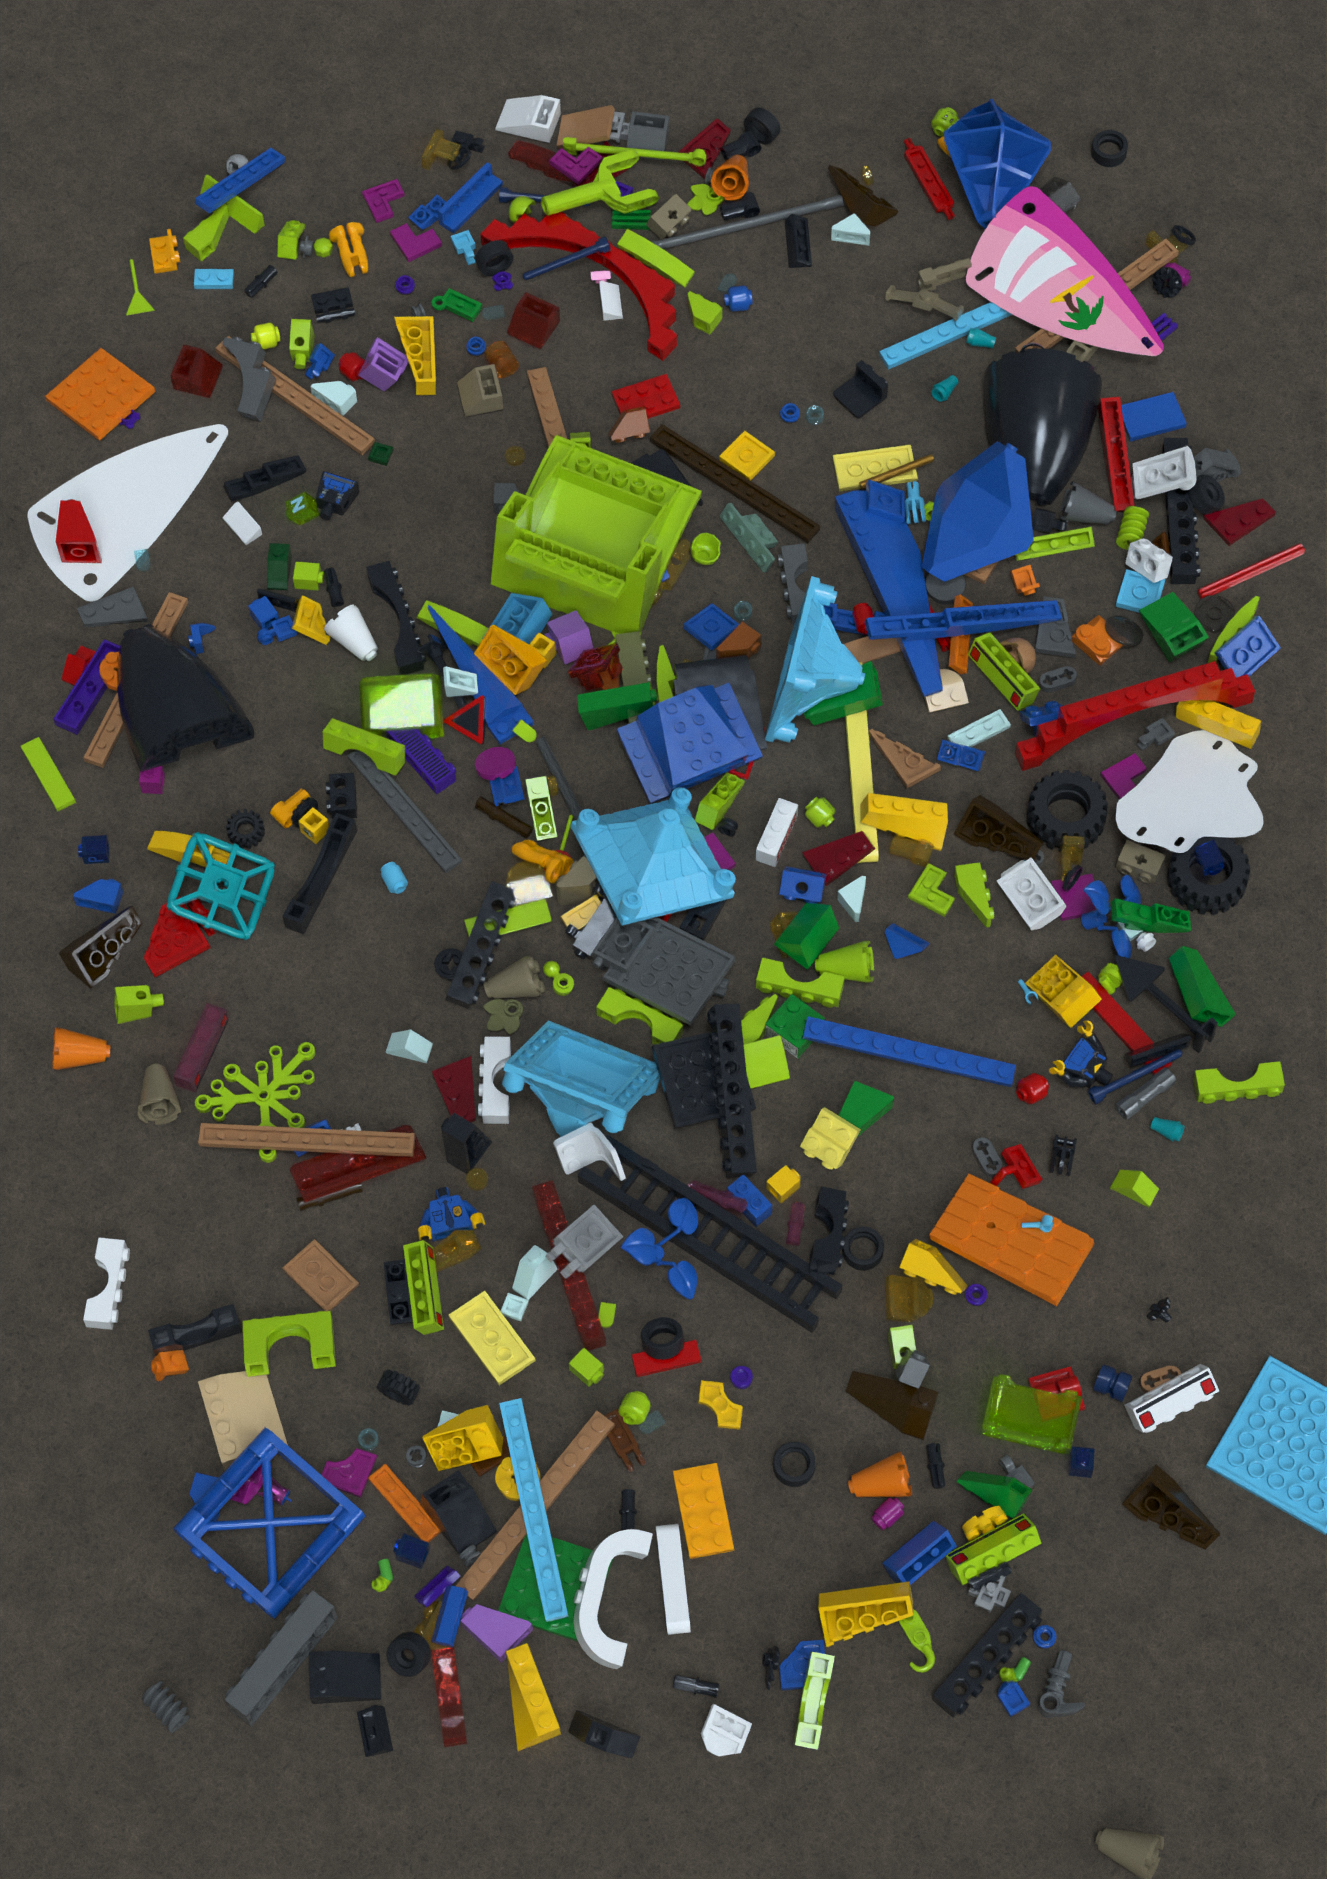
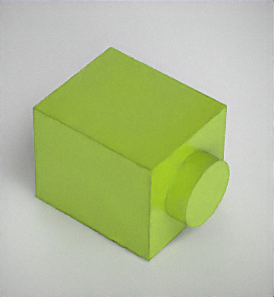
M295 563L293 575L295 589L319 591L320 583L323 584L324 572L321 571L320 563Z
M585 1348L569 1362V1370L588 1387L592 1383L597 1384L604 1376L603 1364Z

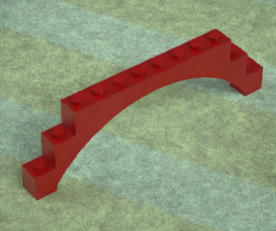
M564 212L546 215L540 222L524 213L511 228L505 223L494 219L480 234L482 246L495 240H502L507 243L509 249L545 247L572 253L594 245L600 238L594 231H589L578 221L567 217ZM608 241L611 251L606 253H599L598 251L586 256V258L601 264L618 276L636 296L649 326L648 352L664 361L677 346V335L673 330L669 329L676 321V309L668 303L675 296V284L670 279H665L659 275L654 269H649L643 265L640 260L632 258L624 250H619Z
M1216 661L1059 707L1058 719L1038 725L1036 737L1017 742L1015 755L1021 770H1028L1041 766L1051 755L1078 737L1125 715L1158 705L1189 700L1218 701L1236 708L1252 703L1255 689L1248 674L1236 677L1232 668L1220 671Z

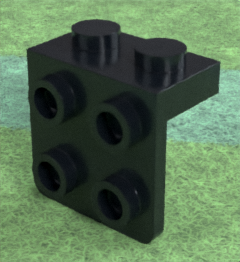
M861 360L856 364L855 376L834 390L833 396L856 418H861L887 398L888 383L883 377H879L875 373L871 365H867Z

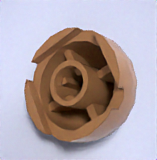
M1013 637L1000 643L1027 674L1032 671L1036 664V653L1034 647L1027 640Z

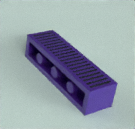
M404 716L385 729L387 739L405 745V760L436 795L456 781L455 767L452 763H447L443 759L444 756L438 748H433L426 734L422 735L418 731L419 728L413 720L410 721Z

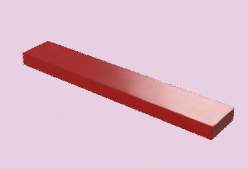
M1089 972L1081 976L1092 985L1102 999L1092 1009L1130 1051L1154 1043ZM1154 1059V1060L1148 1061V1062H1146V1063H1143V1065L1145 1066V1065H1147V1064H1149V1063H1151V1062H1153V1061H1155V1060H1157V1059ZM1172 1062L1152 1071V1075L1154 1076L1164 1067L1169 1068L1172 1066Z

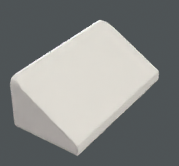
M599 281L603 320L623 319L619 285Z
M236 502L223 516V520L245 545H248L262 535L261 527L239 502Z

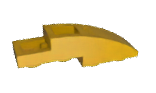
M155 831L147 850L181 862L188 841L192 836L169 831ZM205 843L214 860L224 864L227 863L230 853ZM196 845L190 862L206 867L207 863L198 845Z

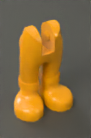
M350 222L346 225L353 253H351L344 226L339 225L329 232V239L331 242L337 243L343 267L349 277L355 276L354 266L359 265L362 274L368 273L367 254L361 236L364 234L363 225L357 222Z
M523 840L512 846V853L515 856L546 868L545 878L550 883H555L559 876L566 875L574 863L572 858L561 855L555 850L543 848L533 840Z

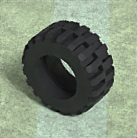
M1063 770V773L1054 771L1051 772L1050 777L1045 775L1041 778V782H1037L1034 785L1033 791H1031L1029 796L1027 823L1028 826H1031V833L1035 836L1038 835L1041 841L1046 842L1048 848L1053 850L1056 847L1059 848L1060 852L1070 849V852H1075L1078 847H1081V849L1087 848L1089 842L1093 844L1098 839V836L1102 834L1107 817L1108 801H1106L1105 792L1103 790L1100 791L1101 785L1097 781L1092 782V777L1089 775L1083 776L1081 775L1082 772L1075 771V773H1071L1070 770ZM1068 799L1079 803L1085 809L1087 815L1075 822H1064L1055 818L1049 812L1048 806L1057 800Z
M1201 837L1188 851L1184 853L1173 852L1167 874L1169 876L1168 886L1172 887L1171 893L1173 897L1178 896L1177 902L1182 906L1184 904L1188 905V910L1193 912L1196 909L1199 910V914L1204 915L1206 912H1210L1211 915L1218 914V910L1224 913L1229 910L1230 905L1231 907L1236 906L1239 899H1242L1245 894L1250 877L1249 858L1247 854H1243L1244 849L1239 844L1236 846L1235 840L1232 838ZM1199 860L1200 862H1214L1226 871L1228 879L1217 885H1207L1196 880L1189 868L1199 862Z

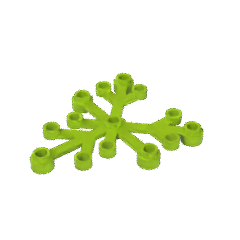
M309 1042L300 1044L298 1054L283 1070L281 1066L282 1049L279 1046H272L269 1053L273 1062L274 1080L269 1085L267 1083L269 1068L265 1061H259L255 1065L259 1087L241 1074L238 1065L228 1064L223 1070L225 1079L228 1082L237 1081L251 1093L234 1095L224 1087L221 1080L216 1079L212 1081L211 1089L213 1093L219 1094L221 1097L210 1098L205 1094L199 1095L195 1099L196 1109L200 1113H207L213 1106H221L215 1108L212 1112L214 1120L221 1122L225 1120L226 1114L236 1104L255 1102L260 1106L261 1124L259 1126L276 1127L270 1122L269 1107H271L287 1120L289 1127L304 1128V1116L300 1113H292L277 1101L281 1099H299L301 1096L299 1087L292 1085L288 1090H276L281 1085L300 1083L310 1085L315 1081L314 1073L311 1070H305L300 1075H291L303 1060L309 1061L314 1058L315 1048L313 1044ZM306 1047L310 1048L308 1052L302 1051ZM276 1050L280 1051L278 1055L272 1054ZM260 1066H265V1067H266V1068H265L264 1070H262V1071L258 1070V1068H259ZM230 1069H235L234 1073H228ZM306 1075H311L312 1078L309 1079V1080H306V1079H305V1076H306ZM217 1084L221 1085L219 1089H215L214 1086ZM293 1090L298 1091L296 1095L290 1094ZM266 1093L267 1097L261 1098L260 1095ZM201 1100H207L205 1104H200ZM218 1112L223 1113L220 1117L215 1116ZM294 1118L300 1119L298 1123L292 1122ZM259 1149V1155L263 1162L270 1163L276 1159V1150H271V1153L264 1154L265 1149Z

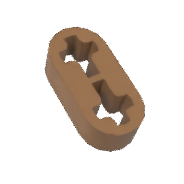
M1166 1366L1147 1372L1141 1377L1140 1388L1144 1393H1147L1171 1380L1170 1378L1163 1380V1378L1167 1377L1168 1372L1177 1377L1181 1374V1371L1175 1366ZM1150 1378L1151 1381L1158 1380V1382H1155L1153 1388H1151L1150 1385H1145L1147 1379Z

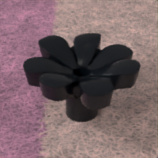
M1169 1298L1161 1299L1158 1305L1152 1304L1149 1308L1151 1312L1147 1314V1318L1151 1321L1161 1318L1165 1323L1170 1321L1172 1317L1167 1312L1171 1307L1169 1305L1171 1302Z

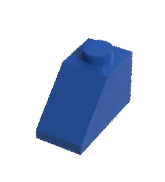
M100 879L75 892L73 898L76 906L116 914L123 895L121 883L116 880Z

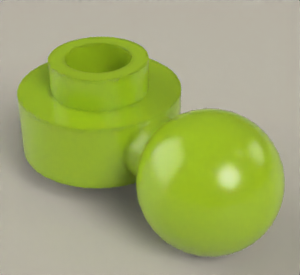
M546 962L543 966V972L547 977H553L552 987L554 992L560 996L570 994L574 987L573 978L565 973L560 974V967L557 962ZM561 981H566V982H567V985H566V986H562V985L560 984V982H561Z

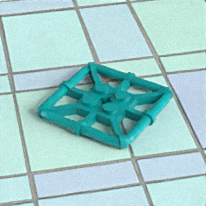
M193 833L188 841L181 863L176 867L175 871L177 874L168 895V904L166 906L168 910L202 924L206 929L212 928L243 940L250 939L262 908L266 906V897L276 866L274 862L242 849L236 843L232 845L207 834ZM205 843L230 852L227 863L224 864L214 860ZM196 845H198L207 863L204 873L188 868ZM237 855L262 866L244 872L232 867V864ZM266 872L258 895L243 890L248 878ZM184 876L200 881L196 892L176 899ZM225 882L224 886L227 889H219L216 883ZM240 897L255 904L247 926L237 908ZM195 899H201L212 904L207 917L184 909L180 905ZM217 906L231 911L240 930L213 920Z

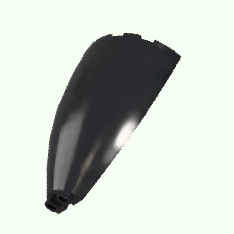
M1031 348L1025 349L1024 353L1018 354L1012 351L1002 355V359L998 361L993 360L986 368L984 375V407L989 444L992 446L998 441L1005 446L1009 443L1018 449L1016 453L1024 457L1026 461L1029 500H1035L1038 505L1042 506L1051 505L1078 468L1090 441L1102 389L1101 376L1096 374L1094 367L1087 361L1081 362L1076 359V355L1059 350Z
M147 624L135 630L129 629L124 632V638L119 648L117 692L124 728L141 772L179 761L181 749L214 740L215 748L220 749L254 738L253 726L237 700L216 673L195 653L175 639L154 628L152 624Z

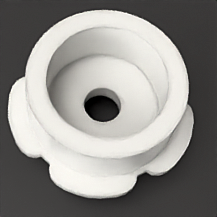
M1142 933L1137 938V948H1141L1144 952L1151 949L1156 943L1153 933Z

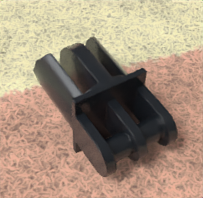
M1055 1135L1049 1173L1054 1172L1057 1156L1060 1157L1057 1174L1062 1175L1064 1160L1069 1158L1066 1176H1071L1077 1138L1071 1140L1067 1139V1136L1060 1138L1058 1135Z

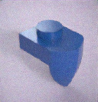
M207 623L191 624L192 635L188 636L190 648L194 647L196 654L204 653L201 635L212 632L216 629V626Z
M1004 1681L1000 1685L997 1697L1009 1717L1030 1706V1702L1016 1681Z

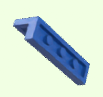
M487 162L438 210L439 224L454 234L503 186V181L492 174V165Z

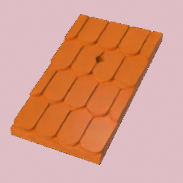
M971 1174L967 1175L945 1209V1212L936 1223L935 1228L929 1234L932 1241L1055 1306L1059 1304L1094 1245V1239L1089 1237L1088 1234L1062 1223V1220L1052 1216L1053 1227L1050 1232H1043L1040 1228H1022V1223L1041 1222L1042 1217L1049 1214L1028 1205L1025 1201Z

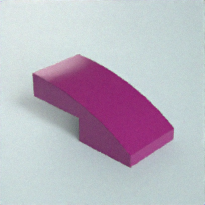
M262 1464L230 1500L247 1504L257 1494L263 1485Z

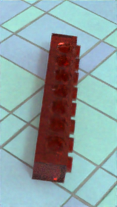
M553 1180L532 1186L533 1197L551 1250L555 1247L553 1244L554 1239L568 1227ZM561 1253L555 1259V1263L583 1348L591 1351L606 1346L605 1335L584 1272L581 1271L579 1273L575 1270L565 1279L560 1272L570 1262Z

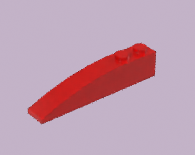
M1120 397L1100 398L1098 414L1110 493L1114 510L1122 512L1125 511L1126 507L1134 506L1121 399Z

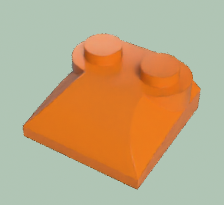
M1100 615L1087 624L1079 626L1076 633L1072 636V642L1099 666L1128 642V639Z

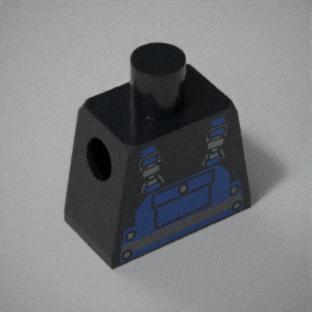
M323 471L316 494L317 507L321 509L319 516L324 520H330L333 513L341 516L344 515L360 492L358 482Z

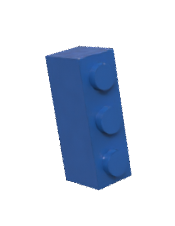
M933 1521L882 1564L893 1581L896 1583L910 1582L911 1585L956 1548L957 1545L948 1530Z

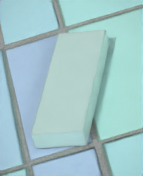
M1001 709L953 732L947 736V739L951 742L973 747L1009 729L1011 724Z

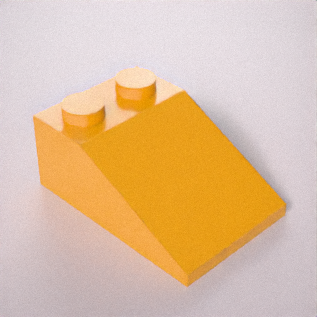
M494 624L490 626L474 652V655L514 695L529 689L547 662L533 646Z

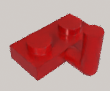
M1019 1144L1005 1148L1001 1152L1008 1166L1002 1167L991 1179L990 1183L998 1186L1006 1175L1014 1174L1023 1189L1037 1185L1043 1179L1023 1146Z

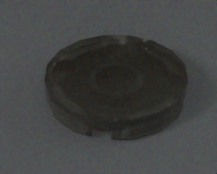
M1210 595L1198 602L1194 616L1199 620L1204 630L1218 633L1222 632L1228 622L1235 616V609L1232 603L1223 596L1212 597Z

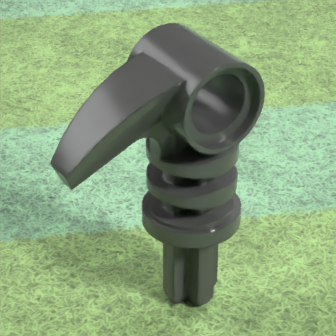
M1060 1650L1054 1668H1049L1048 1675L1051 1678L1046 1680L1048 1686H1044L1046 1693L1042 1695L1038 1706L1040 1714L1046 1718L1073 1715L1085 1708L1084 1702L1065 1703L1063 1701L1064 1692L1062 1689H1066L1067 1686L1064 1682L1070 1681L1071 1675L1067 1672L1072 1654L1068 1651ZM1045 1701H1052L1056 1708L1049 1710L1045 1708L1043 1703Z

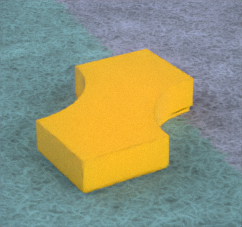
M701 1380L698 1404L709 1407L715 1413L718 1427L740 1430L743 1406L734 1404L727 1398L723 1383Z

